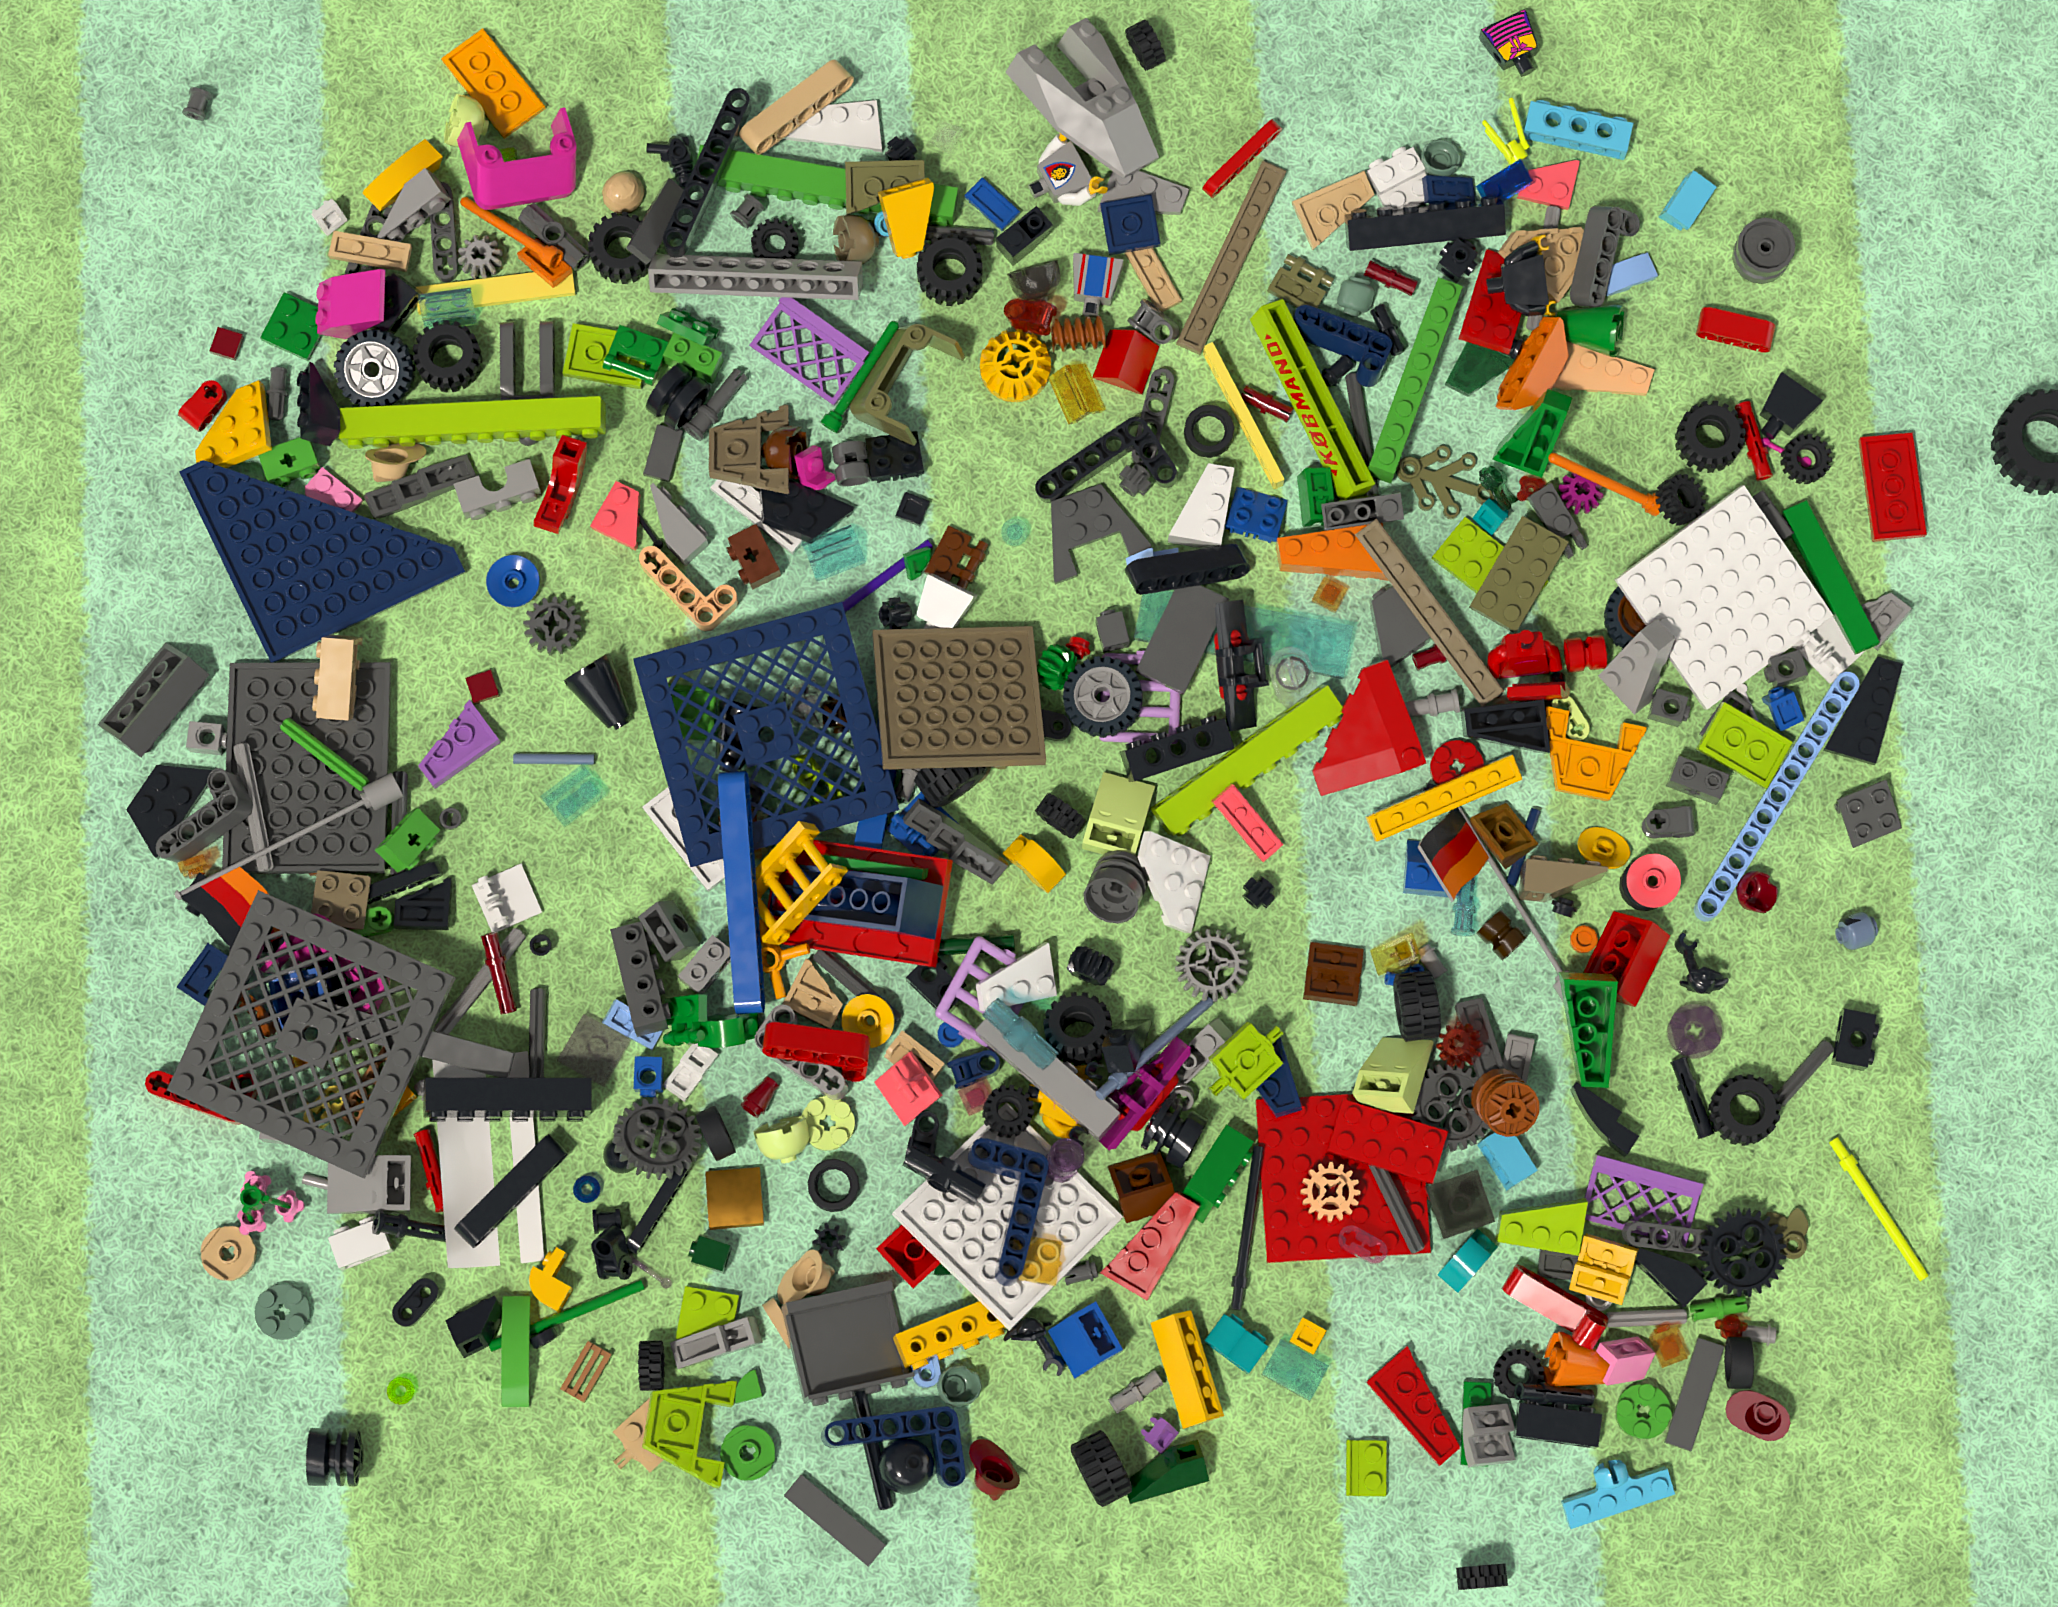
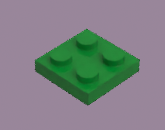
M283 292L260 339L303 360L309 361L322 336L317 334V324L315 321L318 307Z

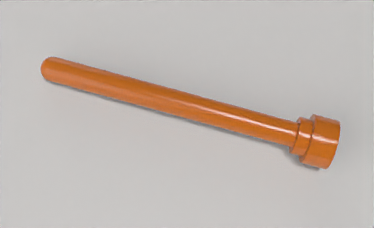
M463 197L460 200L464 208L537 253L542 263L550 269H555L563 259L562 250L553 245H542L489 210L480 208L476 202L468 197Z
M1551 453L1548 456L1549 462L1642 504L1641 506L1645 509L1646 513L1657 516L1660 513L1658 508L1661 505L1656 504L1655 500L1659 497L1655 496V493L1643 494L1557 453Z

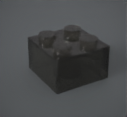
M1478 1170L1424 1188L1441 1240L1495 1222Z

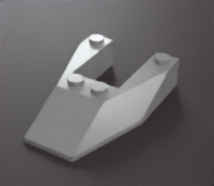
M1087 18L1069 26L1057 44V47L1087 80L1085 83L1073 88L1036 44L1017 53L1006 70V74L1056 131L1123 179L1158 160L1159 155L1138 105L1103 36Z

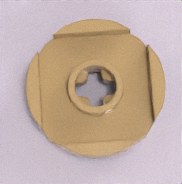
M224 1226L212 1230L204 1238L200 1253L203 1267L211 1276L222 1281H235L244 1277L252 1269L256 1260L257 1249L252 1237L249 1234L242 1235L239 1227ZM233 1246L235 1257L224 1261L222 1259L224 1257V1253L221 1252L224 1247L229 1249Z

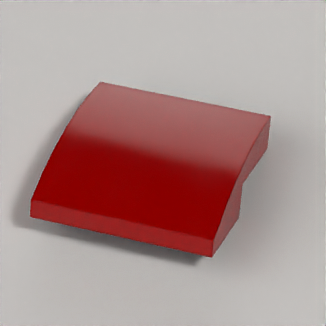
M1566 682L1512 684V687H1507V698L1510 701L1567 699L1570 695V688Z

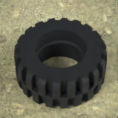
M2038 389L2032 394L2027 392L2021 395L2017 401L2014 400L2007 407L1993 429L1992 436H1994V439L1991 441V450L1996 451V454L1993 456L1995 465L2001 464L2002 466L1999 471L2003 477L2009 475L2013 479L2010 482L2011 485L2017 487L2021 484L2025 486L2023 491L2030 494L2034 490H2038V495H2047L2050 491L2056 494L2058 493V462L2046 463L2037 460L2028 453L2022 441V430L2030 422L2044 421L2058 428V390L2050 389L2048 393H2045L2044 389Z

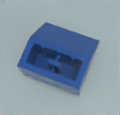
M1096 1301L1048 1330L1074 1379L1123 1352V1348Z

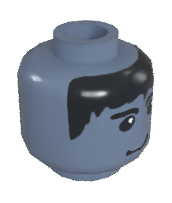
M1857 912L1843 916L1839 920L1835 935L1840 944H1843L1849 950H1856L1869 946L1874 942L1875 937L1878 935V927L1872 916L1864 912Z

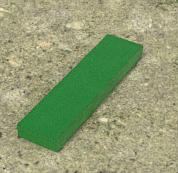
M821 853L828 864L845 866L850 870L918 880L926 879L928 876V868Z

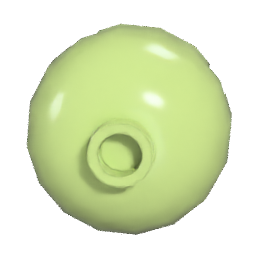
M456 94L449 109V112H451L449 124L446 121L444 143L453 147H459L457 138L466 122H471L476 141H478L480 135H486L489 121L484 120V109L477 100L466 95Z
M802 1116L783 1118L779 1120V1123L769 1127L768 1123L756 1128L753 1133L761 1153L772 1160L780 1159L781 1163L795 1161L797 1159L796 1155L805 1149L809 1140L806 1118Z

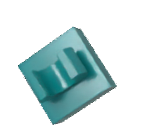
M1489 498L1483 503L1472 519L1492 536L1508 518L1507 514L1509 511L1507 509L1503 511L1497 505V500L1492 501Z

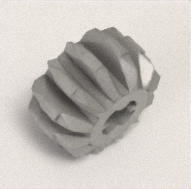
M474 235V242L472 243L465 239L464 243L467 248L462 247L458 250L459 254L462 255L458 258L459 265H464L462 268L465 274L471 272L473 279H476L479 273H481L483 279H486V272L488 271L492 275H496L497 272L494 267L502 266V261L499 258L503 256L502 250L497 249V241L490 242L487 235L481 241L478 235ZM479 254L480 256H485V258L481 260L475 256Z

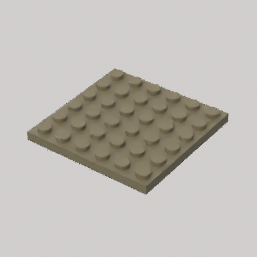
M1033 626L873 630L872 639L883 769L1046 765Z

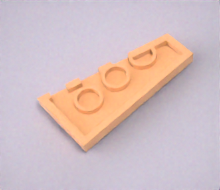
M1566 342L1568 359L1562 373L1558 376L1552 388L1646 396L1655 369L1617 357H1609Z

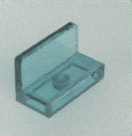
M851 525L823 535L812 544L808 542L802 544L816 581L824 580L866 562L858 538Z

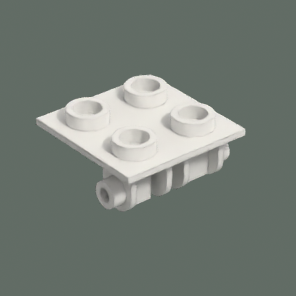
M1833 616L1811 633L1807 631L1801 637V640L1793 645L1796 650H1800L1804 659L1829 684L1865 652L1854 654Z
M522 864L489 878L488 876H483L478 879V883L472 885L491 932H499L542 913Z

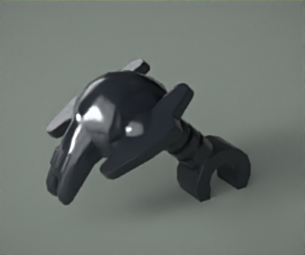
M1680 934L1674 945L1676 950L1683 954L1689 972L1686 977L1687 981H1680V985L1687 988L1688 991L1698 994H1711L1712 991L1722 989L1729 979H1723V974L1707 967L1698 969L1699 967L1693 954L1697 947V942L1694 941L1692 945L1688 946L1683 941L1686 934Z
M1026 1317L1021 1319L1010 1331L1007 1330L1003 1338L1004 1342L1010 1338L1011 1340L1036 1341L1046 1359L1043 1364V1370L1046 1371L1049 1365L1053 1363L1058 1366L1056 1375L1060 1376L1065 1369L1064 1359L1059 1355H1055L1050 1343L1044 1337L1046 1334L1045 1327L1051 1326V1322L1040 1321L1034 1317Z

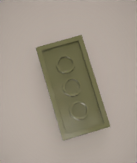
M1522 516L1469 608L1516 634L1569 542Z

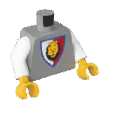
M1061 133L1051 140L1038 160L1037 174L1040 179L1028 184L1029 190L1035 199L1048 193L1054 204L1060 202L1062 205L1081 206L1095 197L1096 193L1105 194L1108 190L1104 186L1098 189L1099 183L1104 181V178H1091L1071 141L1067 143V138Z

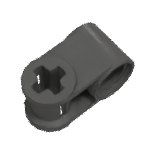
M1142 298L1140 301L1141 306L1133 317L1128 318L1129 324L1158 344L1174 342L1180 332L1177 323L1161 312L1153 303ZM1163 325H1166L1170 330V335L1167 339L1163 338L1160 334V329Z
M1681 806L1671 809L1652 810L1642 822V831L1645 836L1653 839L1693 836L1696 834L1693 808L1691 806ZM1653 819H1655L1657 824H1661L1658 829H1656L1655 824H1651Z

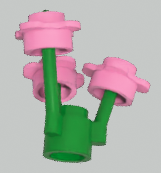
M248 1171L245 1174L246 1180L240 1194V1201L244 1207L237 1214L241 1223L239 1231L242 1235H248L254 1231L263 1232L266 1229V1223L263 1222V1215L265 1213L263 1207L265 1203L274 1204L277 1213L284 1216L283 1220L287 1223L293 1222L294 1216L298 1212L303 1211L304 1202L296 1197L295 1191L288 1190L285 1194L279 1196L278 1199L272 1198L266 1193L268 1185L271 1184V1178L268 1175L260 1176L254 1171Z

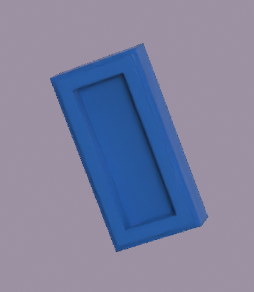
M983 177L964 195L967 201L1002 232L1020 215V211Z

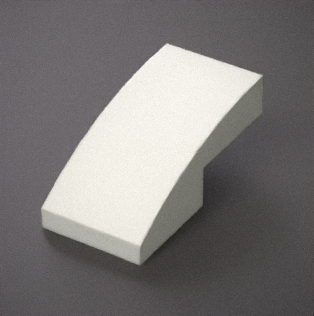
M698 1043L692 1044L680 1059L678 1066L664 1082L663 1087L686 1102L710 1069L718 1054L710 1048L698 1047Z

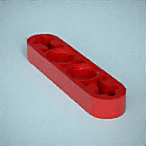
M1273 119L1268 121L1207 180L1202 190L1211 198H1214L1236 177L1235 173L1239 174L1255 159L1253 156L1257 157L1280 134L1282 127Z

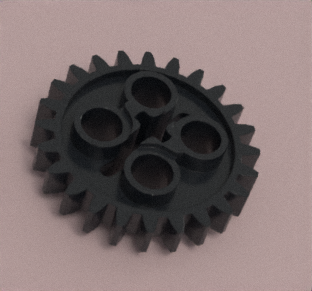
M1734 1207L1731 1215L1729 1211L1724 1210L1722 1211L1723 1219L1716 1216L1713 1217L1715 1226L1706 1224V1228L1710 1232L1709 1235H1700L1706 1241L1705 1244L1698 1245L1699 1249L1705 1250V1254L1700 1255L1698 1259L1706 1261V1264L1700 1269L1705 1272L1710 1271L1706 1279L1708 1281L1716 1280L1714 1287L1717 1289L1723 1287V1293L1730 1294L1733 1290L1734 1296L1740 1297L1743 1291L1745 1296L1751 1297L1753 1289L1756 1293L1761 1294V1285L1768 1288L1771 1287L1769 1278L1779 1279L1775 1270H1784V1267L1778 1263L1779 1260L1787 1258V1256L1780 1254V1250L1787 1246L1778 1242L1784 1235L1782 1233H1774L1778 1224H1769L1771 1217L1767 1215L1761 1217V1211L1754 1210L1751 1215L1750 1208L1744 1207L1741 1213L1739 1208ZM1752 1227L1753 1237L1747 1241L1745 1239V1231ZM1727 1238L1729 1240V1248L1722 1252L1720 1248L1721 1242ZM1761 1241H1763V1245H1762V1246H1760V1247H1754L1755 1245H1757V1244H1759ZM1741 1247L1747 1248V1250L1742 1252ZM1742 1252L1743 1257L1737 1256V1254ZM1762 1252L1764 1260L1761 1265L1757 1266L1755 1257L1758 1253ZM1725 1257H1730L1729 1259L1724 1261V1263H1721V1259ZM1738 1263L1739 1273L1733 1277L1731 1275V1268L1734 1264Z

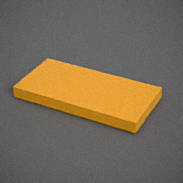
M483 28L441 58L442 62L469 96L482 105L485 116L504 139L546 109L545 105Z

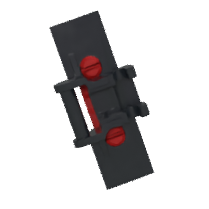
M1243 599L1216 603L1217 633L1214 636L1219 692L1225 702L1227 726L1229 731L1257 727L1253 691L1256 687L1270 685L1269 680H1266L1263 643H1265V637L1249 639ZM1253 653L1255 674H1246L1244 672V655Z

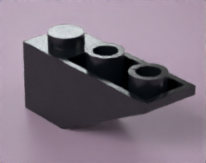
M309 362L305 370L300 371L297 377V386L300 388L297 399V406L300 407L297 426L300 427V439L331 446L340 432V410L314 363Z

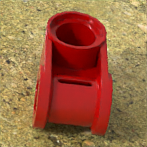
M215 380L205 381L193 396L182 405L178 416L198 432L203 431L207 427L206 423L209 424L215 414L227 401L226 391ZM209 392H216L218 395L216 398L210 397L208 395Z

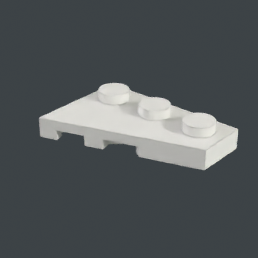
M1042 943L1037 946V949L1017 958V961L1009 966L999 969L976 983L979 1010L987 1011L994 1009L996 1006L1002 1008L1057 996L1049 943Z

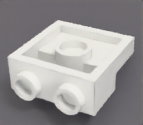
M1401 147L1392 153V158L1386 161L1380 158L1369 165L1370 169L1367 170L1366 176L1383 207L1388 206L1395 210L1403 209V205L1418 204L1419 206L1424 204L1422 178L1426 176L1425 167L1413 147L1408 150L1406 147Z

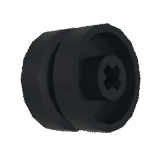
M677 363L665 373L651 392L646 403V410L656 417L665 415V424L674 431H680L683 429V425L689 423L696 415L699 407L705 403L711 386L701 377L692 379V371L682 363Z

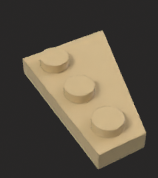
M1362 171L1292 201L1293 208L1312 250L1345 222L1344 215L1351 214L1352 210L1360 209L1374 196V192L1365 172Z

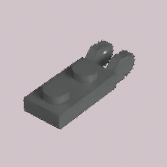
M1548 483L1527 497L1545 529L1563 539L1570 534L1577 547L1581 550L1588 547L1582 534L1577 530L1578 526L1552 483ZM1569 544L1563 552L1567 559L1574 556Z

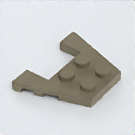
M782 405L779 406V410L768 414L766 411L757 413L755 418L746 421L739 419L709 429L710 478L789 494L788 468L761 469L762 432L789 426V406Z

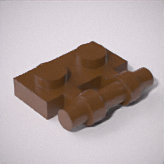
M948 525L924 572L926 575L933 573L949 582L953 576L959 578L957 586L966 589L969 584L973 583L976 577L974 573L979 563H983L986 557L984 553L989 545L979 540L975 549L968 547L972 536ZM963 556L969 557L970 560L965 569L958 568Z

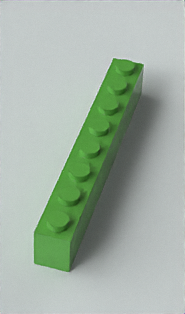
M1439 277L1437 279L1368 467L1371 476L1376 479L1392 483L1463 288L1462 285Z

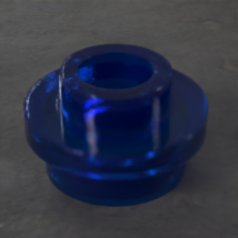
M592 1176L578 1178L573 1186L574 1196L583 1203L595 1201L601 1192L599 1182ZM584 1185H590L592 1187V1192L590 1194L586 1195L582 1193V1188Z

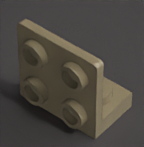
M317 870L311 914L323 915L332 923L343 928L363 930L371 886L370 876Z

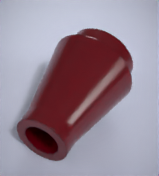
M766 1076L762 1082L743 1097L742 1108L756 1118L760 1114H765L779 1085L773 1079Z

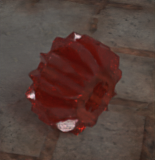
M1456 1022L1454 1029L1450 1025H1446V1035L1440 1033L1438 1036L1443 1042L1436 1044V1048L1441 1050L1439 1057L1442 1060H1447L1446 1064L1450 1067L1456 1064L1458 1068L1463 1069L1465 1062L1469 1065H1474L1472 1057H1481V1053L1477 1049L1484 1046L1483 1042L1478 1040L1481 1036L1480 1032L1473 1030V1026L1469 1023L1463 1026L1461 1022ZM1458 1043L1463 1044L1462 1047H1456Z

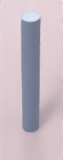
M513 754L514 764L594 765L595 760L594 754Z

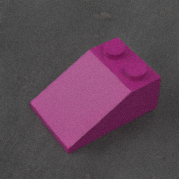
M377 269L334 276L319 283L316 292L318 299V312L315 318L317 334L347 339L383 322L385 270Z

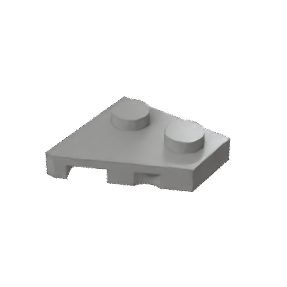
M1892 593L1879 597L1877 601L1861 605L1880 641L1879 645L1873 648L1878 651L1912 611L1911 607Z

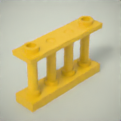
M798 821L756 867L759 916L769 928L761 938L763 943L773 945L784 943L789 938L790 933L825 895L841 882L842 877L848 872L845 866L828 864L815 847L813 839L820 833L815 824ZM803 850L806 851L821 872L812 883L795 862ZM786 869H788L804 891L795 902H793L778 881L779 876ZM769 887L787 910L777 921L761 900L762 895Z

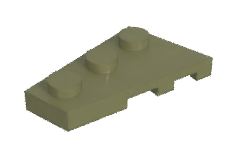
M924 160L845 162L846 215L881 204L878 196L879 191L925 179Z

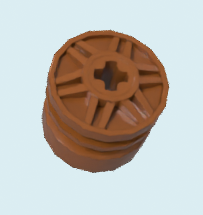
M1504 1068L1493 1069L1483 1074L1476 1081L1471 1092V1104L1475 1113L1496 1134L1505 1137L1519 1136L1527 1132L1535 1124L1539 1115V1100L1535 1091L1513 1071Z

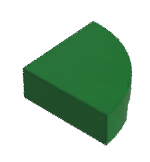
M923 547L903 554L907 578L910 581L920 577L921 572L927 563L930 562L931 549L929 547Z

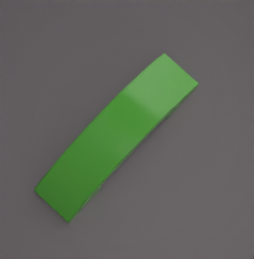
M503 1296L501 1341L502 1407H529L531 1296Z

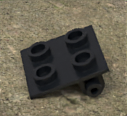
M912 431L917 441L915 446L891 435L865 438L871 481H877V483L890 481V476H892L893 481H896L895 476L900 475L901 480H903L904 474L906 478H918L920 474H924L918 431Z

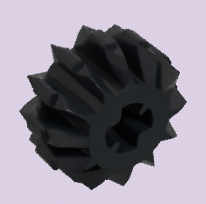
M1077 946L1070 955L1067 970L1072 976L1079 978V980L1095 986H1103L1110 979L1115 963L1109 956L1102 954V952L1087 946Z

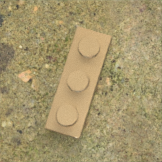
M333 231L328 256L330 259L407 272L412 246L407 243Z

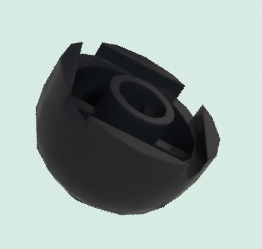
M909 1438L895 1440L887 1445L881 1452L882 1454L877 1465L879 1478L885 1487L903 1495L918 1492L925 1487L931 1479L934 1470L933 1457L927 1446L918 1440Z

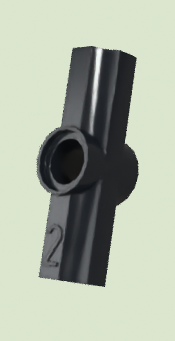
M917 1144L913 1145L903 1163L904 1167L927 1179L928 1184L934 1189L943 1193L950 1192L972 1206L975 1205L986 1186L982 1181L962 1171L960 1165L955 1161L942 1156L939 1158Z

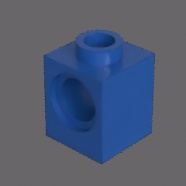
M635 1056L633 1089L635 1092H640V1097H656V1093H663L664 1060L662 1057ZM646 1071L656 1073V1079L651 1084H645L641 1080L642 1075Z

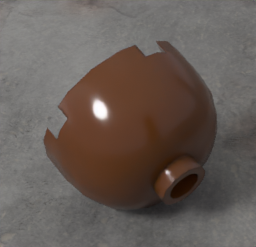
M783 426L773 430L766 443H763L761 449L762 457L765 458L768 468H788L789 479H799L795 456L809 448L807 434L800 431L802 429L801 426Z

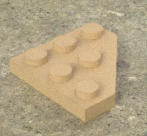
M1572 227L1570 229L1554 228L1539 229L1537 231H1515L1510 234L1498 253L1505 259L1518 246L1531 241L1534 236L1546 235L1545 238L1541 239L1540 243L1541 246L1549 245V249L1538 252L1543 254L1548 299L1558 303L1572 284L1584 229L1582 227Z

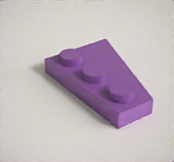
M470 699L464 705L465 709L457 719L454 718L448 731L442 739L437 740L418 765L434 789L501 743Z

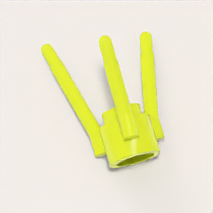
M1512 97L1509 98V104L1520 143H1517L1515 139L1505 145L1486 120L1482 121L1486 128L1485 133L1504 155L1510 167L1528 157L1525 150L1530 148L1525 139L1518 111Z

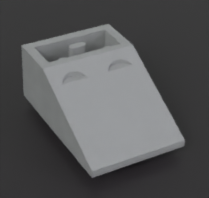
M411 1155L375 1156L365 1179L328 1163L327 1214H375L377 1210H382L384 1214H410Z

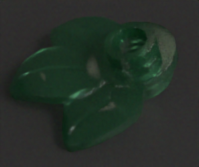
M1494 466L1484 467L1479 471L1480 484L1486 490L1491 491L1493 497L1503 508L1510 510L1511 504L1517 502L1518 499L1505 484L1507 482V474Z

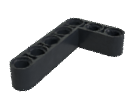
M1131 417L1040 477L1035 484V490L1041 501L1051 503L1062 498L1132 450H1135L1160 487L1170 488L1174 486L1178 480V472L1147 423L1140 417ZM1140 425L1144 428L1140 436L1134 437L1129 434L1133 426ZM1119 440L1121 442L1120 449L1117 451L1108 450L1107 446L1110 441ZM1148 447L1158 449V453L1154 458L1144 456V452ZM1091 454L1099 457L1098 463L1094 466H1089L1085 463L1086 458ZM1164 468L1173 471L1172 477L1168 480H1162L1158 477L1159 472ZM1074 469L1077 471L1076 478L1071 481L1065 480L1063 478L1064 472ZM1044 485H1054V492L1051 495H1043L1041 489Z

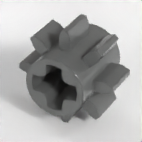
M1135 464L1133 468L1126 465L1119 474V478L1122 480L1119 486L1132 497H1135L1138 492L1144 496L1151 487V482L1148 481L1151 477L1150 473L1138 464Z

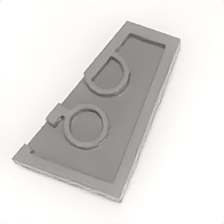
M1112 171L1106 186L1108 190L1103 194L1100 203L1152 194L1155 214L1180 215L1189 189L1141 171H1136L1124 179ZM1100 204L1097 212H1101Z

